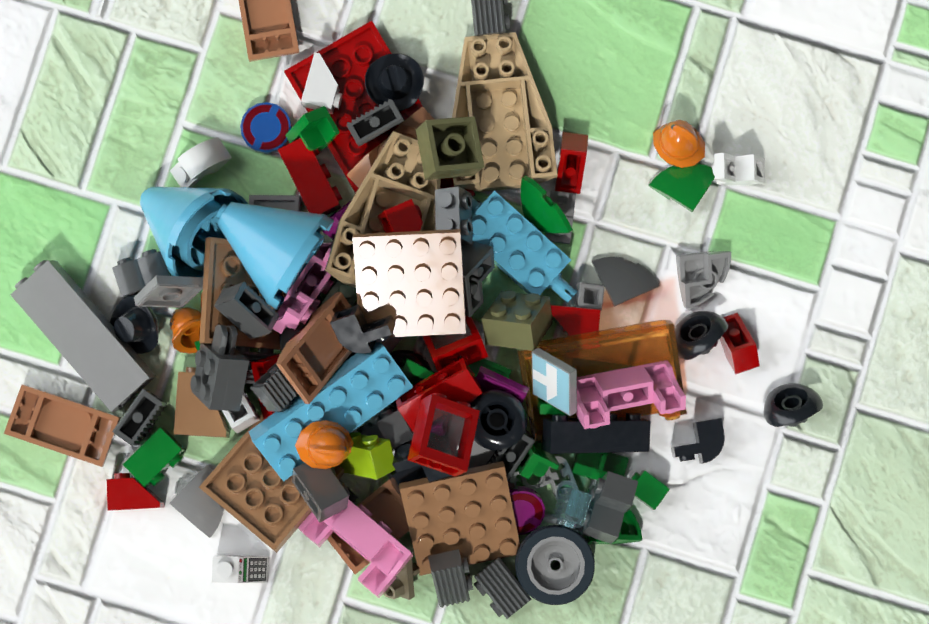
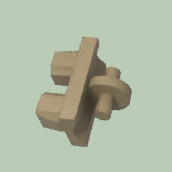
M412 558L396 575L394 582L384 592L385 597L391 599L402 597L408 600L415 597L413 576L420 573V567L417 566V563L412 562Z

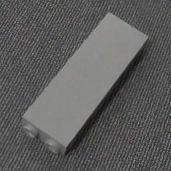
M41 261L34 267L33 270L35 272L29 278L25 277L15 285L16 290L10 295L111 412L119 411L147 386L156 375L127 342L121 341L117 337L114 326L57 261Z

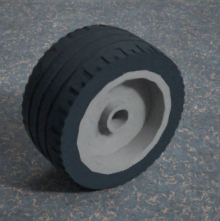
M547 525L534 530L522 541L516 554L515 570L521 586L532 598L548 605H563L576 600L588 589L594 576L595 560L590 545L578 532L561 525ZM553 560L560 562L558 570L551 569L550 564Z

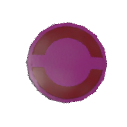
M518 486V489L513 490L509 488L518 535H524L535 530L545 516V506L540 494L534 489L525 486Z

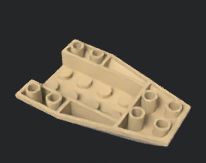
M516 32L465 37L452 118L475 116L485 167L474 176L454 177V187L459 186L468 190L485 192L521 188V180L525 175L538 184L556 178L557 167L552 125Z
M394 131L391 133L339 220L325 271L343 284L356 288L353 234L385 233L377 217L384 210L412 199L414 204L419 206L422 213L421 219L423 224L420 231L436 230L435 190L440 189L441 179L425 180L418 140Z

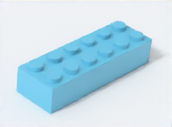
M375 340L372 352L365 354L356 353L346 360L310 404H305L298 395L292 400L293 403L287 410L273 413L248 432L252 442L284 482L292 476L293 468L305 463L300 459L295 444L300 432L310 423L323 420L336 422L348 430L350 434L412 389L413 386L383 344Z

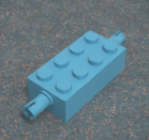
M495 190L483 203L477 202L472 197L473 241L492 246L494 264L527 294L535 293L541 295L546 288H551L568 303L578 291L561 277L562 274L560 272L568 265L571 259Z

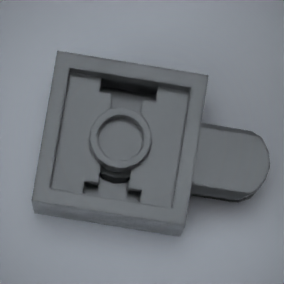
M216 325L212 344L201 343L200 350L195 355L196 371L195 375L191 378L190 387L192 393L209 410L240 411L249 360L235 348L238 335L235 326Z

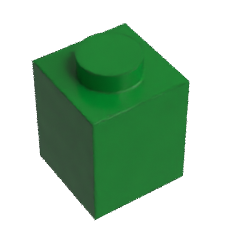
M642 470L640 474L635 472L630 478L638 481L634 497L652 510L658 507L670 490V488L645 470Z

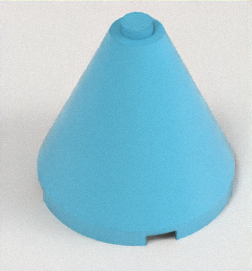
M150 187L142 193L140 206L172 276L203 277L206 238L226 239L217 225L219 219L216 218V215L223 204L227 206L231 202L248 204L242 196L226 188Z
M231 202L228 206L223 204L216 215V218L219 219L217 225L266 303L276 310L285 299L280 295L282 291L286 294L289 292L310 259L317 253L325 240L324 236L320 234L321 230L330 231L334 223L333 219L324 214Z

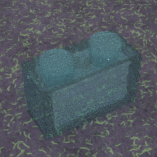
M561 488V493L558 494L559 498L556 499L558 503L555 504L556 508L553 509L555 513L552 514L553 518L557 519L556 524L575 529L576 525L583 526L593 495L574 488Z

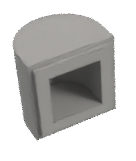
M578 282L575 307L602 311L604 285Z

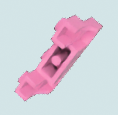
M333 242L321 245L316 255H313L287 293L283 304L277 311L279 317L273 327L275 331L282 334L286 327L296 330L300 322L305 325L311 314L321 303L318 300L320 294L324 293L326 295L334 283V281L330 280L332 275L326 272L325 268Z
M668 360L577 377L576 415L584 429L609 425L610 411L654 403L660 414H671L675 411L686 410V395L680 388Z
M348 499L346 509L320 523L313 512H311L298 529L319 548L335 532L371 564L359 576L358 581L378 598L394 582L396 575L413 557V554L390 535L392 530L382 521L377 524L370 518L372 513L362 504L357 507Z

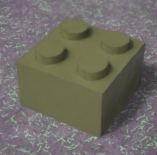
M475 116L425 120L416 129L425 180L474 176L485 167Z
M501 291L482 317L485 345L529 351L535 350L553 323L550 297L540 296L535 293L523 294L515 293L514 291Z

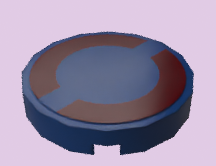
M265 102L258 103L247 110L242 117L240 128L241 135L247 146L255 152L269 154L287 144L288 139L285 135L292 126L290 118L284 109L277 104Z

